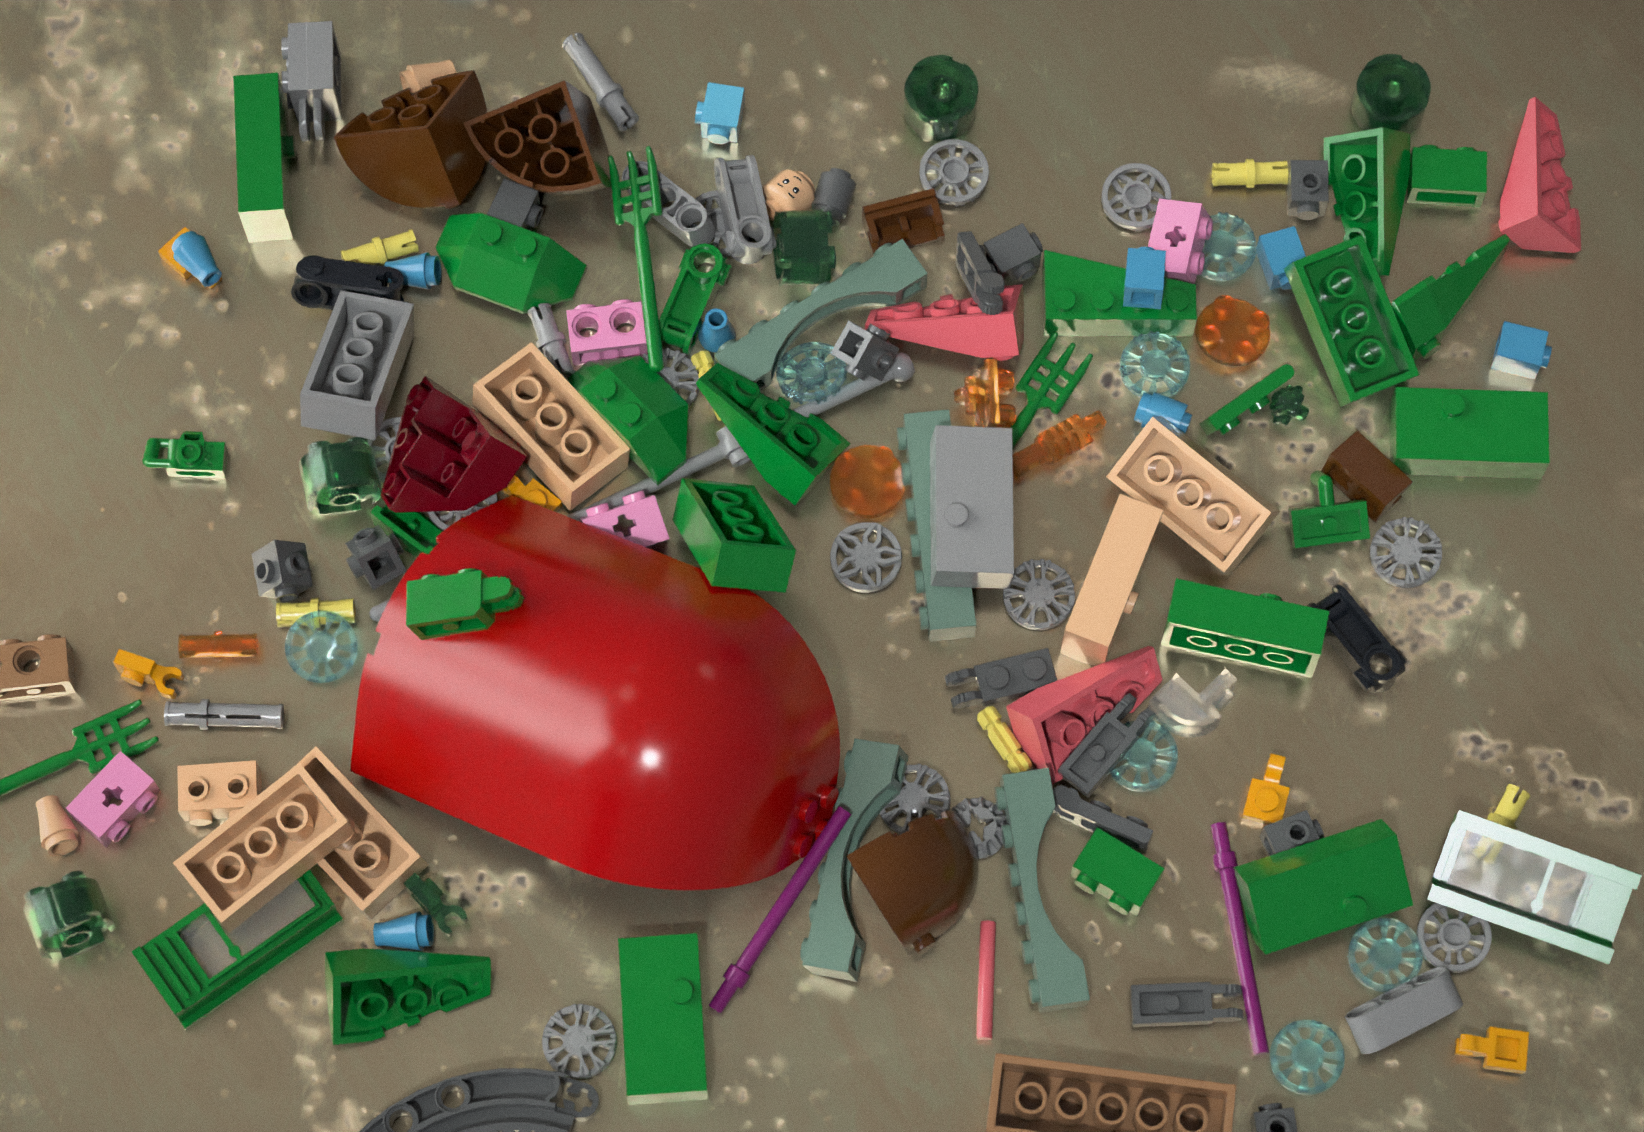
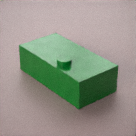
M277 72L233 76L238 213L248 242L293 239L290 158L296 157V144L294 135L289 136L288 106L279 74Z
M1363 235L1296 260L1284 268L1340 408L1420 375Z
M1395 387L1389 403L1390 461L1405 475L1543 478L1550 464L1548 392Z
M682 478L672 520L711 586L786 593L796 549L754 485Z
M1176 578L1169 602L1161 645L1312 678L1321 656L1329 611L1285 602L1280 596L1275 594L1263 593L1257 596Z
M1382 819L1234 867L1251 938L1265 955L1413 906L1397 834Z
M698 933L618 938L628 1104L708 1100Z

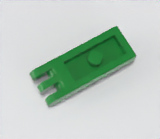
M1285 364L1274 370L1200 422L1199 425L1207 436L1217 430L1221 435H1224L1241 423L1237 416L1248 409L1251 414H1254L1270 402L1267 395L1294 376V368L1291 365Z

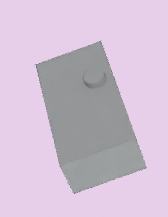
M340 290L300 393L301 426L376 440L414 337V304Z
M935 426L930 440L931 586L1008 588L1014 575L1012 428Z

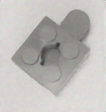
M333 22L288 23V37H282L281 39L283 60H286L287 71H282L283 93L287 94L288 109H294L297 121L299 122L301 141H310V122H314L316 141H324L325 121L342 120L341 53Z

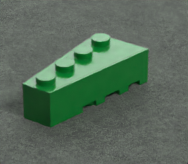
M1044 250L1042 263L1043 336H1051L1053 332H1057L1058 336H1193L1197 321L1196 284L1164 277L1161 309L1123 306L1126 268Z

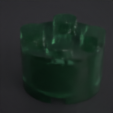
M1397 54L1378 56L1365 65L1357 79L1351 100L1353 117L1363 131L1384 127L1411 134L1420 126L1431 92L1429 77L1421 65L1415 61L1411 63L1402 59L1403 56Z
M934 55L919 61L913 67L904 85L903 109L909 126L924 141L954 139L972 128L978 102V81L973 70L965 63L961 64L953 60V57L947 55Z
M822 209L776 211L773 228H780V233L776 236V248H773L776 279H780L779 286L817 285L826 281L830 282L831 269L836 267L835 247L828 246V233H832L833 228L831 211H823Z
M353 437L346 442L330 444L329 441H316L307 446L308 453L300 459L298 465L308 510L312 512L313 507H317L320 515H342L361 510V502L371 499V504H374L381 498L382 487L374 449L368 444V439Z
M83 871L70 872L62 877L61 882L48 887L33 888L24 895L26 904L23 907V913L38 952L45 959H52L50 953L61 952L63 958L84 953L105 940L103 933L107 929L111 933L115 929V923L99 883L93 878L85 877Z

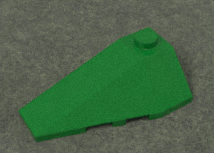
M1381 127L1324 137V160H1328V186H1332L1336 199V204L1333 205L1337 217H1341L1345 230L1343 242L1363 235L1379 277L1389 276L1411 170L1410 134Z
M1506 234L1474 251L1466 259L1464 266L1461 267L1456 261L1449 265L1437 280L1431 275L1393 300L1391 306L1414 360L1420 356L1426 359L1440 349L1442 339L1504 255L1510 241Z
M716 363L696 382L697 387L765 481L794 506L816 486L851 444L821 418L810 413L808 418L789 408L791 402L782 397L775 401L760 393L756 383L719 363Z
M367 948L325 952V989L333 1045L374 1041L384 1037L385 1031L405 1023L410 1027L420 1023L419 1018L439 1010L448 1012L489 996L491 993L490 957Z

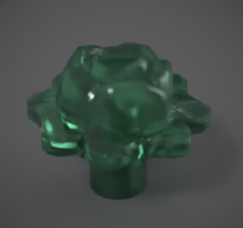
M1288 385L1272 395L1269 409L1271 410V415L1274 416L1273 424L1279 425L1282 423L1286 426L1293 418L1303 421L1308 416L1309 409L1302 405L1305 397L1302 394V386L1297 385L1293 387Z

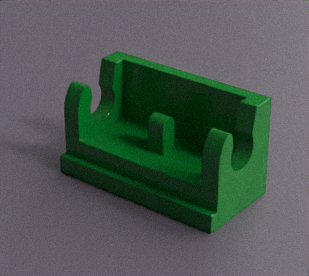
M376 505L370 512L374 526L379 525L387 536L393 533L401 547L415 558L421 552L429 554L438 544L436 537L442 530L421 512L395 513L387 505L383 508Z

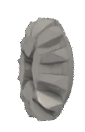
M981 796L972 799L965 798L962 802L952 807L951 811H955L959 815L966 828L971 824V813H973L974 818L976 817L979 823L985 821L988 823L983 828L982 842L980 836H977L975 831L969 832L976 848L977 859L989 857L1003 846L1001 825H1007L1004 813L1002 810L998 811L996 803H992Z

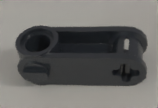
M307 256L296 265V276L292 285L291 295L297 303L304 307L333 310L340 290L404 302L400 294V290L404 286V277L400 271L391 267L328 259L320 256ZM388 278L391 279V283L389 284V287H388Z
M1337 584L1332 588L1330 595L1317 604L1311 602L1307 605L1308 607L1329 611L1324 638L1352 671V676L1365 692L1378 693L1387 691L1394 685L1396 677L1405 672L1404 665L1406 660L1394 645L1391 646L1343 586ZM1382 663L1388 668L1389 672L1377 674L1371 669L1370 664Z

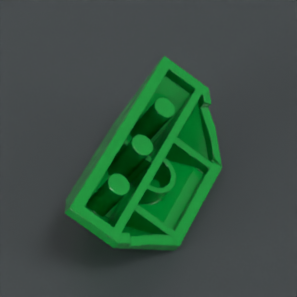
M483 213L450 215L435 247L454 289L522 314L528 313V310L534 306L536 310H540L539 304L549 303L552 306L560 302L572 301L587 270L585 263L551 238Z
M640 355L588 361L566 379L629 446V457L657 486L687 462L689 405L657 372L650 370L649 364Z

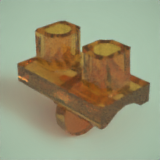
M985 359L983 367L975 369L972 372L973 376L964 378V387L954 391V401L965 405L966 415H974L975 427L1010 428L1016 422V408L1011 404L999 403V394L1009 395L1013 391L1014 372L997 368L996 359Z

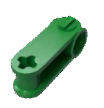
M704 243L696 246L693 245L690 250L686 249L679 265L680 273L659 319L661 342L681 348L686 355H690L698 340L699 330L705 320V315L710 311L720 286L725 285L732 269V265L728 264L729 259L722 256L719 249L715 246ZM702 263L714 265L713 270L706 273L699 272L696 268Z

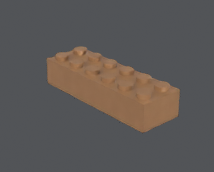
M996 1053L985 1132H1232L1236 1085Z

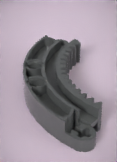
M531 1068L492 1069L448 1078L420 1089L391 1105L359 1132H394L392 1125L400 1116H409L413 1119L412 1127L407 1132H570L574 1120L584 1122L596 1116L599 1111L600 1100L593 1086L569 1079L567 1074ZM561 1084L570 1086L566 1090L567 1095L579 1098L582 1092L588 1093L587 1097L588 1101L592 1103L591 1107L584 1106L581 1112H577L575 1103L564 1098L565 1108L557 1107V1103L562 1097L563 1090ZM452 1091H460L465 1094L464 1102L457 1108H448L444 1105L445 1097Z

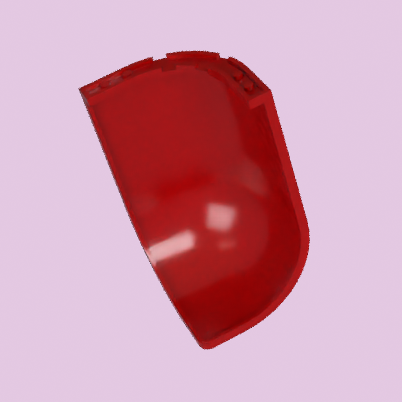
M514 495L454 522L436 537L438 544L429 554L421 552L406 571L388 601L375 631L381 633L375 653L374 655L367 653L357 699L351 772L580 872L622 884L655 889L711 890L745 885L765 879L804 858L830 820L833 806L837 801L839 793L836 785L840 762V733L837 713L830 689L816 658L803 638L773 606L748 589L711 586L702 569ZM462 569L482 570L488 577H509L512 580V584L521 590L524 597L518 609L496 613L495 622L486 630L421 640L406 626L407 581L419 580L422 576L428 574L445 576L458 574Z

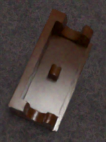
M934 188L862 207V223L872 256L882 245L886 243H892L893 245L901 239L904 240L909 248L945 239L942 227L944 221Z
M1358 430L1329 455L1321 470L1332 478L1333 484L1351 501L1366 500L1368 517L1375 523L1403 497L1401 494L1413 482Z

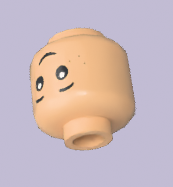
M791 169L780 171L762 187L768 218L784 225L793 224L810 210L815 198V188L811 179L803 172Z

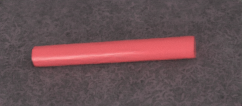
M994 921L980 922L977 1039L984 1041L992 1040L996 941V922Z

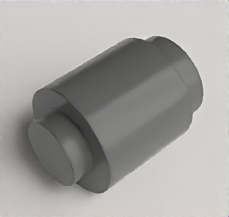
M831 168L830 172L821 173L814 194L815 198L811 204V209L813 210L811 216L814 220L829 226H839L841 219L846 218L856 188V183L851 179L849 172L838 168Z

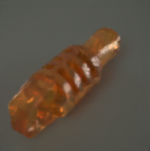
M1100 410L1082 419L1077 413L1036 435L1033 444L1012 455L1013 474L1018 478L1043 463L1053 465L1094 442L1092 435L1102 430L1107 423Z

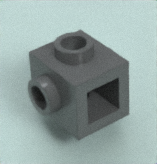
M848 320L830 354L847 363L845 371L864 381L867 375L882 381L900 348L888 342L887 339L890 334L870 323L869 327L865 329Z
M379 525L360 530L354 535L352 540L345 543L351 554L346 559V562L356 579L363 576L373 590L407 571L399 557L404 551L393 533L387 536Z
M273 540L252 553L254 576L257 582L259 597L275 598L277 602L281 603L296 600L299 597L298 594L313 586L305 543Z

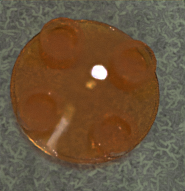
M1221 295L1200 313L1195 326V336L1202 352L1212 361L1224 366L1241 367L1255 362L1267 349L1270 339V321L1266 313L1260 311L1249 302Z
M862 445L851 448L838 456L830 474V489L835 501L844 511L859 518H878L891 512L900 503L905 491L901 464L893 452L886 447Z

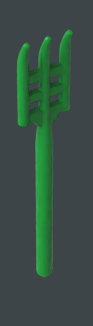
M647 146L645 149L649 175L639 177L632 151H627L626 153L629 180L620 182L613 156H608L615 223L621 226L625 222H629L634 226V244L649 368L652 372H660L664 369V358L650 243L646 225L652 216H661L663 212L657 164L651 147ZM650 184V191L640 192V186ZM631 189L630 196L622 197L621 191ZM652 200L651 207L642 208V202ZM633 205V211L623 212L624 206Z
M1053 332L1042 346L1015 387L1016 391L1025 394L1027 405L1010 426L1012 428V451L1038 410L1048 408L1053 414H1059L1093 359V355L1089 353L1073 375L1065 371L1064 367L1076 347L1075 343H1071L1056 364L1046 359L1058 337L1057 332ZM1040 366L1050 372L1047 377L1037 372ZM1058 377L1067 382L1065 388L1054 383ZM1031 380L1041 385L1038 391L1028 385ZM1049 390L1059 396L1056 401L1046 396Z
M139 699L73 728L72 734L77 737V740L72 750L56 754L0 779V796L59 771L77 760L89 764V772L95 774L101 771L118 754L113 755L109 747L110 744L117 741L121 747V752L128 758L149 749L159 741L157 736L132 747L128 746L125 739L150 723L149 718H145L123 729L120 728L117 719L128 715L138 708L142 701ZM110 723L113 733L104 736L101 726ZM94 730L98 740L88 743L85 733ZM102 748L106 758L97 762L93 752Z

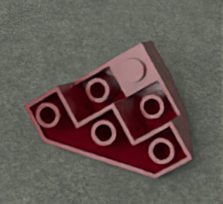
M424 376L420 384L414 385L408 393L407 404L403 410L380 496L387 507L395 513L467 510L505 489L527 456L511 437L487 417L432 379Z

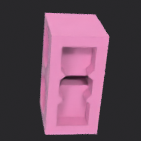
M623 299L606 306L596 307L593 304H582L576 306L573 310H566L573 366L584 365L588 361L638 355L642 357L645 353L647 355L641 301L633 302L632 300ZM624 323L634 326V329L627 333L616 330L619 325ZM585 328L597 330V333L591 337L579 335L580 331Z

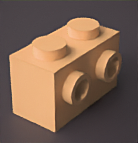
M256 760L177 766L178 812L183 820L189 821L191 825L203 826L212 824L213 819H229L262 793L261 770Z

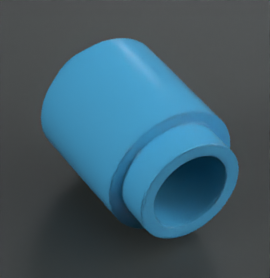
M1144 392L1136 410L1134 421L1142 423L1141 428H1144L1152 417L1163 416L1181 432L1186 434L1193 414L1186 412L1188 404L1156 392L1153 395Z

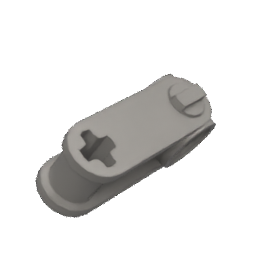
M747 155L745 159L732 161L716 158L714 176L726 230L724 237L727 251L731 253L736 261L742 264L751 265L757 263L764 255L772 253V249L776 248V240L773 226H770L756 159L754 155ZM745 236L752 237V238H754L757 242H756V243H750V242L746 241L743 237H745Z

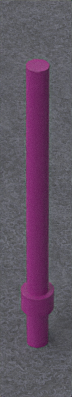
M838 806L735 965L731 963L723 974L725 980L710 1001L709 1006L722 1014L737 989H743L751 977L748 972L851 817V813Z
M1226 822L1211 824L1216 852L1212 857L1215 872L1220 873L1254 1056L1268 1054L1269 1048L1238 883L1234 872V867L1238 866L1236 852L1231 851Z

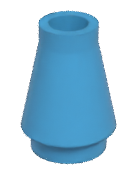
M189 231L180 235L172 244L174 260L195 276L203 286H212L220 280L222 272L217 267L204 236L198 235L194 231Z
M429 252L395 261H387L384 265L385 267H391L400 271L404 277V285L430 290L432 286H439L441 282L442 269L438 256H431Z
M711 309L705 315V320L699 330L698 337L701 345L706 350L717 353L719 347L725 342L736 339V332L723 310Z
M418 911L386 922L375 923L373 928L375 945L377 947L389 946L423 951L426 946H432L434 943V925L431 915H422Z

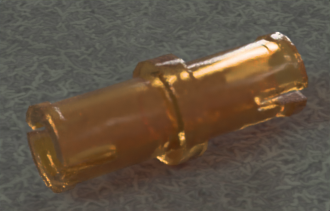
M214 631L213 635L179 634V659L214 658V661L218 662L223 661V658L226 657L257 658L258 635L257 633L223 634L222 631Z

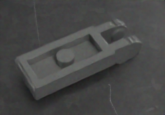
M972 231L959 232L957 234L956 268L974 302L981 308L982 313L989 315L1001 313L1003 311V301L998 294L1003 293L1005 286L1002 275L997 274L994 265L988 263L984 247L978 244Z
M1048 648L975 665L973 668L961 669L945 675L946 685L949 687L976 681L979 690L960 693L951 699L953 709L978 704L986 706L1023 697L1036 688L1057 681Z
M1130 693L1124 696L1110 713L1107 712L1058 769V774L1088 798L1137 742L1138 736L1144 732L1154 719L1156 713L1146 708L1138 715L1129 728L1120 722L1135 705L1136 698Z
M1062 784L1061 786L1057 785L1056 788L1053 787L1056 805L1053 813H1055V816L1059 815L1060 818L1093 833L1098 827L1135 851L1146 854L1153 836V830L1148 828L1146 822L1134 816L1123 818L1112 813V809L1108 805L1100 801L1091 800L1090 803L1080 799L1078 791L1071 787L1067 788L1062 786Z
M1210 982L1131 985L1132 1027L1212 1024L1213 1022L1240 1021L1244 1019L1243 1009H1212V997L1230 999L1241 996V985H1211Z

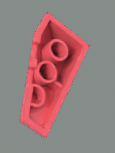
M1536 97L1529 99L1501 196L1500 219L1498 221L1500 232L1503 235L1506 234L1521 249L1577 253L1581 251V223L1578 209H1571L1567 191L1572 190L1573 185L1571 177L1566 176L1560 161L1566 153L1558 117Z
M1023 284L1004 286L1003 293L998 294L1003 301V311L999 314L989 315L982 313L981 308L978 307L972 297L956 300L953 299L952 294L939 296L940 300L925 307H922L920 302L914 301L871 310L865 323V329L871 323L889 333L891 338L980 358L993 357L994 360L998 361L1008 360L1020 354L1024 341Z
M1147 646L1036 688L1006 706L1015 738L1037 769L1049 768L1052 785L1063 779L1058 774L1060 766L1107 712L1110 713L1124 696L1130 693L1136 698L1135 705L1129 712L1133 713L1163 681L1154 647Z

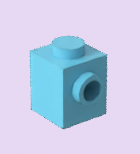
M708 82L704 102L698 101L695 113V123L701 125V138H707L710 142L716 144L738 143L745 106L744 87Z

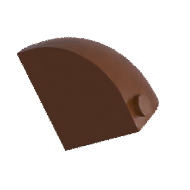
M475 70L431 79L432 85L426 86L412 94L410 89L406 88L381 100L383 108L372 112L368 117L366 113L362 112L346 124L333 138L343 160L353 174L376 194L400 205L416 208L443 206L446 209H450L462 204L464 198L478 181L486 161L476 149L464 126V122L487 113L483 91Z
M565 80L464 122L470 139L484 159L506 177L525 187L549 194L576 195L599 191L611 186L608 156L610 155L591 98Z
M946 810L940 814L942 819L938 820L934 818L933 814H929L908 823L909 831L900 835L898 833L892 834L889 831L846 856L908 955L913 952L921 955L937 944L935 938L950 929L960 919L969 906L975 892L978 878L976 848L968 829L955 811Z

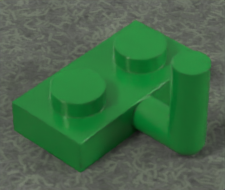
M1314 471L1310 476V480L1318 487L1320 505L1288 509L1292 547L1302 548L1370 539L1367 501L1360 499L1335 503L1332 478L1322 471Z

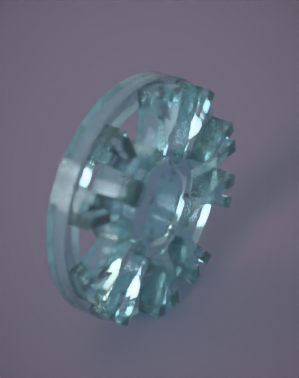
M1218 212V214L1210 216L1213 223L1220 222V228L1217 231L1212 230L1210 239L1205 240L1204 244L1206 246L1202 252L1204 255L1208 254V256L1205 258L1201 276L1215 281H1227L1239 277L1250 268L1256 256V238L1254 232L1244 222L1243 218H1239L1237 215H1229L1227 212ZM1227 222L1232 223L1229 232L1224 231ZM1239 227L1246 233L1240 237L1233 236ZM1245 243H1250V244H1251V246H1237V247H1236V244H1245ZM1240 253L1248 257L1241 265L1234 259L1235 254ZM1230 261L1233 271L1227 272L1224 263ZM1210 262L1220 263L1218 273L1206 270Z
M1150 331L1147 334L1135 336L1127 344L1121 354L1119 371L1123 383L1134 395L1142 398L1144 392L1151 395L1154 392L1158 393L1156 383L1164 381L1169 390L1159 394L1171 398L1185 386L1190 373V360L1187 350L1184 349L1180 341L1176 340V337L1172 338L1161 334L1160 331ZM1151 341L1153 350L1148 351L1145 342ZM1157 342H1164L1169 346L1165 350H1159ZM1138 346L1143 351V355L1137 356L1131 353L1132 349ZM1174 350H1176V351L1178 352L1176 355L1172 356L1171 358H1169V357L1167 356L1168 354H1170V353H1171L1172 351H1174ZM1126 361L1140 363V366L1126 365ZM1183 361L1184 371L1171 367V364ZM1140 372L1142 378L1133 384L1128 375ZM1168 373L1180 380L1178 384L1168 377ZM1146 380L1152 382L1149 392L1142 390Z
M809 342L800 344L784 354L777 365L776 377L785 397H790L793 399V402H799V404H803V401H816L817 404H820V401L826 402L827 397L830 395L835 397L836 393H840V387L847 380L846 363L837 357L824 363L825 358L831 353L834 346L822 342ZM813 351H818L817 357H812ZM803 353L805 358L799 363L793 360L794 357ZM795 379V381L789 384L784 382V380ZM828 379H836L833 383L827 381ZM823 385L825 389L821 390L819 386ZM809 390L815 391L813 393H807Z
M318 610L301 616L290 627L285 640V654L289 665L294 672L310 682L327 683L339 679L353 666L358 653V641L353 627L345 618L331 611ZM326 617V625L323 631H318L315 628L313 618ZM337 621L340 623V626L332 635L327 631L333 622ZM303 622H305L313 632V634L310 637L300 627V625ZM347 631L351 643L345 645L338 644L336 641L337 635ZM294 633L305 639L306 643L304 646H292ZM337 649L351 652L350 657L346 658L336 655ZM306 650L307 656L297 660L294 659V653ZM331 659H337L344 666L335 674L329 666ZM305 660H312L314 662V669L311 674L300 667ZM325 662V676H319V663Z
M1152 720L1144 730V735L1138 738L1137 742L1120 760L1126 759L1127 763L1116 769L1114 768L1110 775L1122 787L1137 792L1151 791L1164 785L1174 774L1178 763L1177 745L1169 730ZM1127 721L1124 725L1129 728L1134 721ZM1151 730H1155L1157 733L1152 742L1147 740ZM1163 738L1170 745V747L1164 749L1155 747L1156 743ZM1157 755L1172 757L1171 762L1157 759ZM1155 765L1166 770V773L1159 779L1151 771ZM1128 769H1133L1137 772L1133 783L1122 778ZM1147 771L1149 783L1142 784L1140 772Z
M1390 918L1374 919L1363 924L1353 935L1348 948L1349 967L1353 975L1366 988L1385 993L1418 975L1423 961L1422 946L1415 932L1406 924ZM1379 926L1382 938L1376 941L1372 939L1368 930ZM1389 926L1395 927L1392 940L1386 938ZM1403 933L1412 941L1406 947H1400L1396 943ZM1362 938L1371 944V949L1357 942L1358 939ZM1355 951L1367 954L1368 960L1356 963ZM1402 953H1416V958H1402ZM1371 964L1374 969L1365 976L1361 970ZM1399 964H1406L1413 968L1408 977L1399 971ZM1392 970L1398 980L1396 984L1392 983L1389 972ZM1375 973H1383L1385 977L1384 984L1372 981Z
M1300 1020L1288 1024L1278 1032L1271 1044L1269 1060L1272 1072L1281 1085L1297 1094L1314 1095L1328 1090L1336 1083L1344 1068L1345 1051L1336 1032L1330 1027L1315 1020ZM1298 1028H1310V1038L1304 1040L1300 1036ZM1318 1030L1324 1033L1319 1044L1312 1041ZM1290 1032L1298 1042L1296 1046L1285 1036L1287 1033ZM1331 1040L1336 1051L1325 1052L1322 1049V1045ZM1278 1044L1288 1047L1291 1050V1055H1276ZM1324 1058L1338 1060L1337 1066L1324 1063ZM1291 1061V1067L1280 1071L1278 1065ZM1320 1068L1326 1069L1333 1075L1325 1083L1318 1075V1069ZM1296 1070L1302 1073L1299 1086L1287 1080L1292 1071ZM1313 1073L1315 1087L1308 1088L1307 1074Z

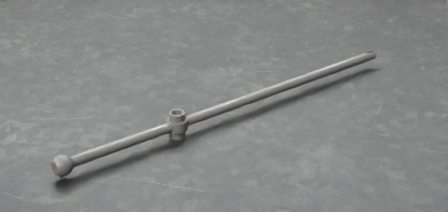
M897 353L882 381L867 375L864 381L857 379L793 410L807 418L810 413L816 416L892 379L897 382L907 381L915 372L914 365L907 354ZM725 426L716 433L720 440L717 446L687 459V462L658 486L650 478L644 479L567 517L580 521L581 518L587 517L586 509L606 502L609 509L624 504L622 497L644 490L646 496L724 458L729 459L733 467L742 466L748 463L750 459ZM389 600L374 606L370 610L369 615L373 621L380 620Z

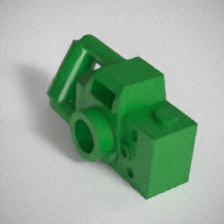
M184 431L180 439H148L142 463L148 468H166L168 476L225 478L228 449L225 442H206L202 432ZM161 448H168L167 459H158Z

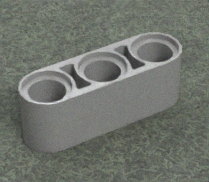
M635 161L639 177L649 175L647 162ZM626 166L622 173V181L630 179L628 166ZM658 171L662 207L667 202L674 201V203L669 207L662 208L663 213L661 216L654 215L652 218L691 247L704 243L709 244L714 238L715 228L704 206ZM650 184L640 187V192L650 191ZM628 189L627 192H628V194H629V196H630V195H631V189ZM652 200L642 202V208L652 206ZM701 221L697 227L689 228L692 223Z
M1442 966L1428 970L1349 1011L1345 1018L1361 1053L1370 1054L1450 1015L1461 1008L1463 1002L1448 968Z

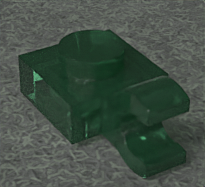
M414 873L403 883L407 893L427 914L431 915L432 920L437 922L440 931L445 936L450 938L453 935L452 930L446 925L448 918L457 916L464 924L468 922L466 912L461 907L456 905L446 906L442 903L440 898L444 894L429 877L423 881Z

